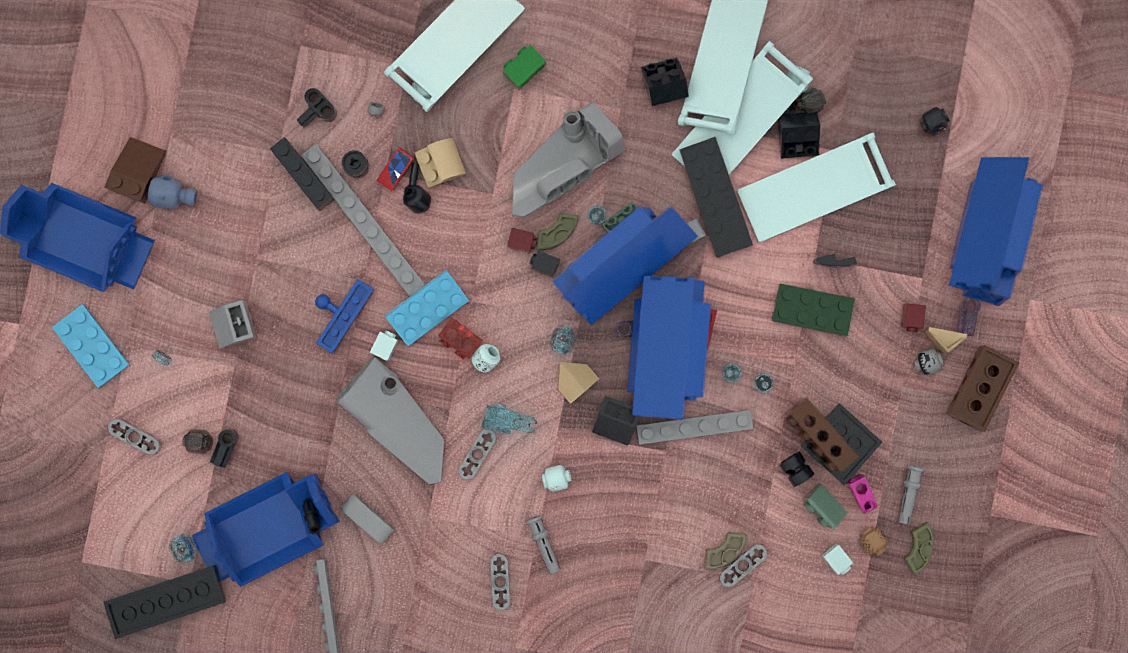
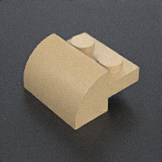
M453 138L434 142L427 145L428 147L415 152L428 188L466 174Z

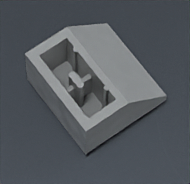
M241 300L209 312L219 349L257 338L247 301Z

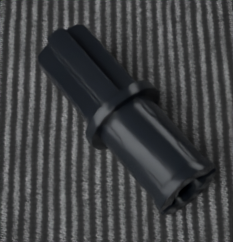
M304 500L302 505L304 510L303 518L307 522L310 534H317L321 531L318 521L319 513L315 510L312 500Z

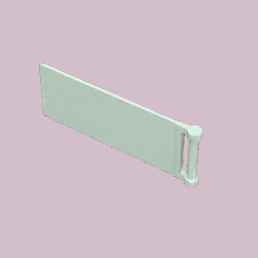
M454 0L383 74L388 78L391 77L423 106L422 109L428 112L440 97L514 22L525 8L517 0ZM399 68L432 98L430 100L424 98L395 70Z
M768 0L711 1L688 87L689 97L685 98L683 109L678 119L679 125L697 126L724 131L727 134L734 135ZM688 113L724 118L730 121L728 124L695 119L688 117Z
M769 41L752 61L734 135L727 134L724 131L695 126L672 153V156L684 165L679 149L716 137L728 174L730 175L793 101L810 84L813 78L802 72L773 47L774 44ZM770 53L802 81L800 86L794 83L764 56ZM707 115L702 118V120L728 124L730 121L729 119Z
M874 132L738 189V195L758 241L767 240L895 186L896 183L891 179L875 142ZM868 142L885 184H879L863 143Z

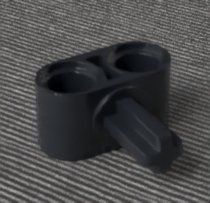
M310 88L305 92L304 98L310 108L297 119L302 127H306L317 116L325 122H331L336 118V109L318 89ZM318 94L319 99L316 102H310L311 95ZM325 108L332 109V113L329 116H323L322 113Z

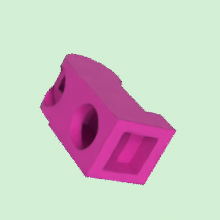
M860 474L848 480L846 484L863 514L878 507L865 476Z

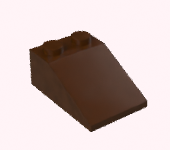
M130 137L111 169L104 188L145 204L148 198L150 182L157 176L166 151Z

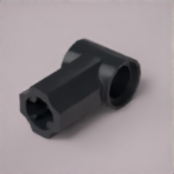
M226 429L220 432L218 442L210 459L212 464L226 468L234 446L239 439L237 431ZM226 433L232 435L233 440L231 443L225 441L224 435Z

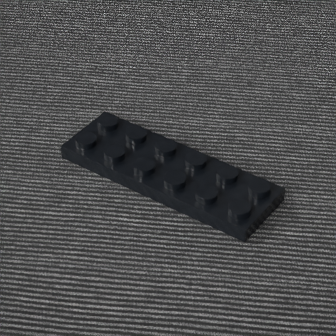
M716 137L679 149L716 257L718 258L752 246L753 243Z
M215 565L103 603L114 637L117 639L225 603L226 599Z

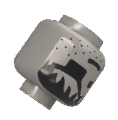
M935 348L919 352L917 354L918 359L914 360L917 371H922L925 376L940 372L942 366H944L942 354Z

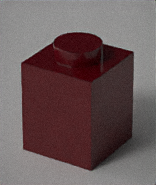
M511 228L507 247L530 253L531 249H535L537 238H534L533 232Z
M903 304L901 327H905L906 331L918 332V329H923L926 305Z

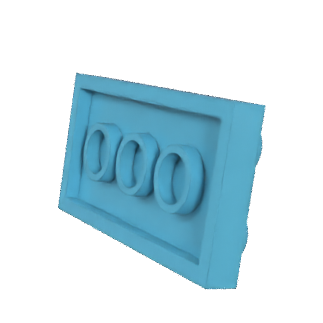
M445 270L384 316L406 345L409 346L466 304L469 299L448 271Z
M84 304L80 305L52 327L97 388H101L130 366L129 362Z

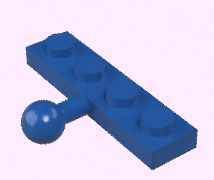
M357 279L340 307L332 304L327 295H318L315 299L316 306L319 309H328L334 313V316L316 344L333 354L374 289Z

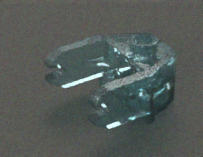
M495 403L494 406L487 405L481 427L506 434H511V430L529 434L535 432V429L530 427V424H537V421L532 416L506 410L505 405Z

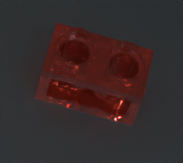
M452 317L438 334L441 338L439 342L447 348L450 345L456 349L455 354L463 360L465 357L470 359L483 342L482 339ZM455 329L457 331L456 338L448 339L447 331ZM465 340L472 342V348L469 351L462 349V343Z

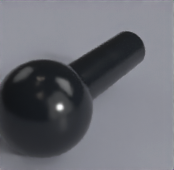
M412 163L409 185L405 187L404 192L407 188L417 184L419 164Z

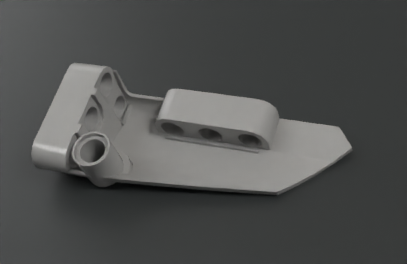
M593 102L577 112L569 111L564 114V123L514 173L512 216L527 217L583 183L591 176L594 170L624 153L621 132Z
M372 357L339 393L337 403L363 424L372 437L428 484L441 482L444 438L401 383L398 374L389 370L376 357ZM388 378H393L396 382L393 385H388L385 381Z

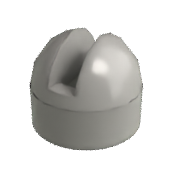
M370 102L368 107L370 116L374 114L376 118L380 117L383 113L384 105L378 102Z

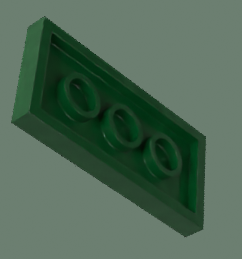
M779 284L772 321L848 336L855 298Z

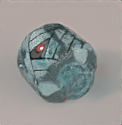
M562 325L561 329L555 328L549 341L552 351L563 355L573 351L577 336L572 333V328Z
M183 533L170 540L169 550L175 561L180 562L183 560L184 563H187L195 558L193 554L198 549L191 536H185Z

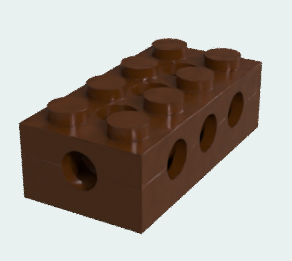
M986 345L979 346L946 415L980 432H985L1019 362ZM990 366L994 370L993 376H990L988 374V368ZM981 384L985 386L983 394L979 390ZM972 401H975L977 404V408L974 411L971 409Z
M808 398L800 399L785 413L788 416L786 418L787 422L792 427H797L800 430L798 433L805 442L808 441L813 445L811 449L817 456H823L826 460L824 464L831 471L842 472L859 457ZM806 416L810 418L809 426H806L804 424V419ZM819 431L823 433V439L821 441L817 439V434ZM832 446L836 448V453L833 456L830 454Z

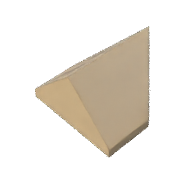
M932 327L925 328V333L941 354L950 352L967 338V334Z
M560 362L558 390L571 404L598 381L599 378L587 364Z

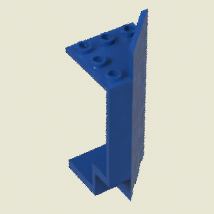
M981 157L976 179L970 184L949 269H953L949 286L962 289V296L996 306L1002 305L1011 298L1015 277L1023 269L1043 184L1038 183L1035 179H1024L1030 157Z
M51 183L43 193L20 185L2 206L0 235L21 243L20 258L102 292H105L109 286L112 287L114 282L134 290L155 241L136 232V217L54 183Z
M640 206L552 281L564 295L563 298L566 301L568 300L572 307L580 315H583L590 325L594 324L643 284L644 276L655 274L698 237L672 206L656 219H654L656 214L650 207Z
M644 276L642 299H635L627 387V392H634L632 415L683 419L685 400L696 401V397H703L711 303H703L705 281L695 280V278Z
M286 472L204 513L206 522H204L205 529L195 533L192 537L206 567L215 565L220 582L230 577L233 582L236 581L242 587L323 546L320 533L310 534L308 531L307 522L303 518V501L312 500L314 502L315 510L319 513L318 521L321 531L340 521L331 508V502L325 490L323 491L317 474H311L294 482L289 473Z

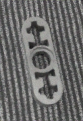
M114 419L108 425V431L111 435L146 454H156L161 449L159 439L122 419ZM120 423V427L122 429L127 430L128 427L130 429L126 432V434L122 431L115 432L116 429L113 427L114 424L117 425ZM133 431L138 432L140 435L137 442L130 440V434ZM143 440L148 443H152L154 441V446H156V449H151L149 451L148 445L142 444L141 447L140 444L143 442Z
M485 429L477 437L459 467V475L463 479L469 480L476 475L496 441L494 431ZM491 433L493 440L486 443L485 446L489 447L487 451L482 446H477L478 441L481 444L483 443V434ZM473 450H482V459L475 460L472 457ZM470 458L472 462L478 463V466L475 467L473 465L471 468L473 474L465 476V471L462 469L469 466L470 462H467V460Z
M759 544L751 546L720 573V582L726 587L734 586L766 559L767 551L765 547ZM754 549H762V557L756 556L752 559L755 561L752 565V562L746 556L749 554L752 557L755 554ZM741 560H746L749 564L748 569L745 571L738 569V563ZM734 566L735 570L741 575L737 577V575L734 574L731 577L733 580L732 582H724V575L726 573L728 575L732 574L734 571L731 570V568Z
M498 553L492 557L490 562L492 601L496 609L505 610L510 604L508 559L504 554ZM497 557H501V560L505 561V564L501 566V571L506 570V574H494V570L498 571L497 564H494V561H497ZM498 576L504 577L506 580L505 586H496L495 579ZM507 589V593L503 592V599H507V602L500 606L499 603H496V600L499 599V593L495 594V590L503 591Z

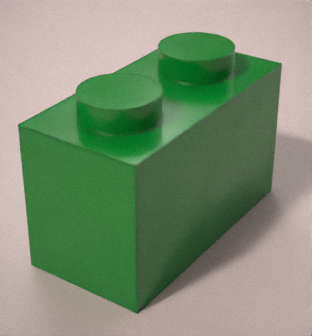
M531 45L528 47L524 46L517 53L518 57L516 59H510L503 66L505 68L503 74L518 90L546 66V60Z

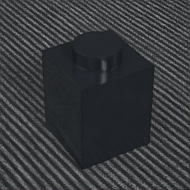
M538 251L537 254H533L529 264L532 265L531 270L553 278L560 259Z

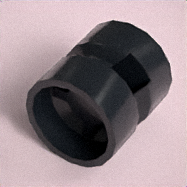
M352 150L343 156L342 167L350 177L358 179L364 177L369 171V162L361 152Z
M800 451L779 464L783 472L789 474L788 479L793 487L799 486L815 475L811 467L805 465L806 460Z

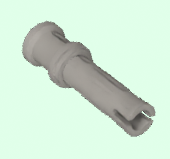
M907 465L908 473L906 480L903 482L905 492L898 522L910 525L917 489L921 487L920 478L924 468Z
M538 515L526 520V524L530 526L533 534L532 539L537 541L549 574H553L561 569L548 541V530H545L541 521L542 515Z

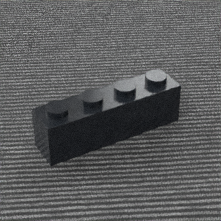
M285 137L270 148L319 211L335 200Z

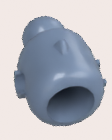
M162 175L151 180L148 189V201L152 206L159 207L160 209L165 208L170 211V209L178 208L181 203H185L187 206L196 204L197 191L193 188L183 189L182 183L177 179H173L172 176Z

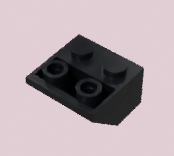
M670 58L641 67L647 94L652 106L689 97L686 77L678 58Z
M817 111L782 114L778 121L781 159L819 156L820 121Z
M605 396L592 432L628 446L640 416L632 415L633 406Z

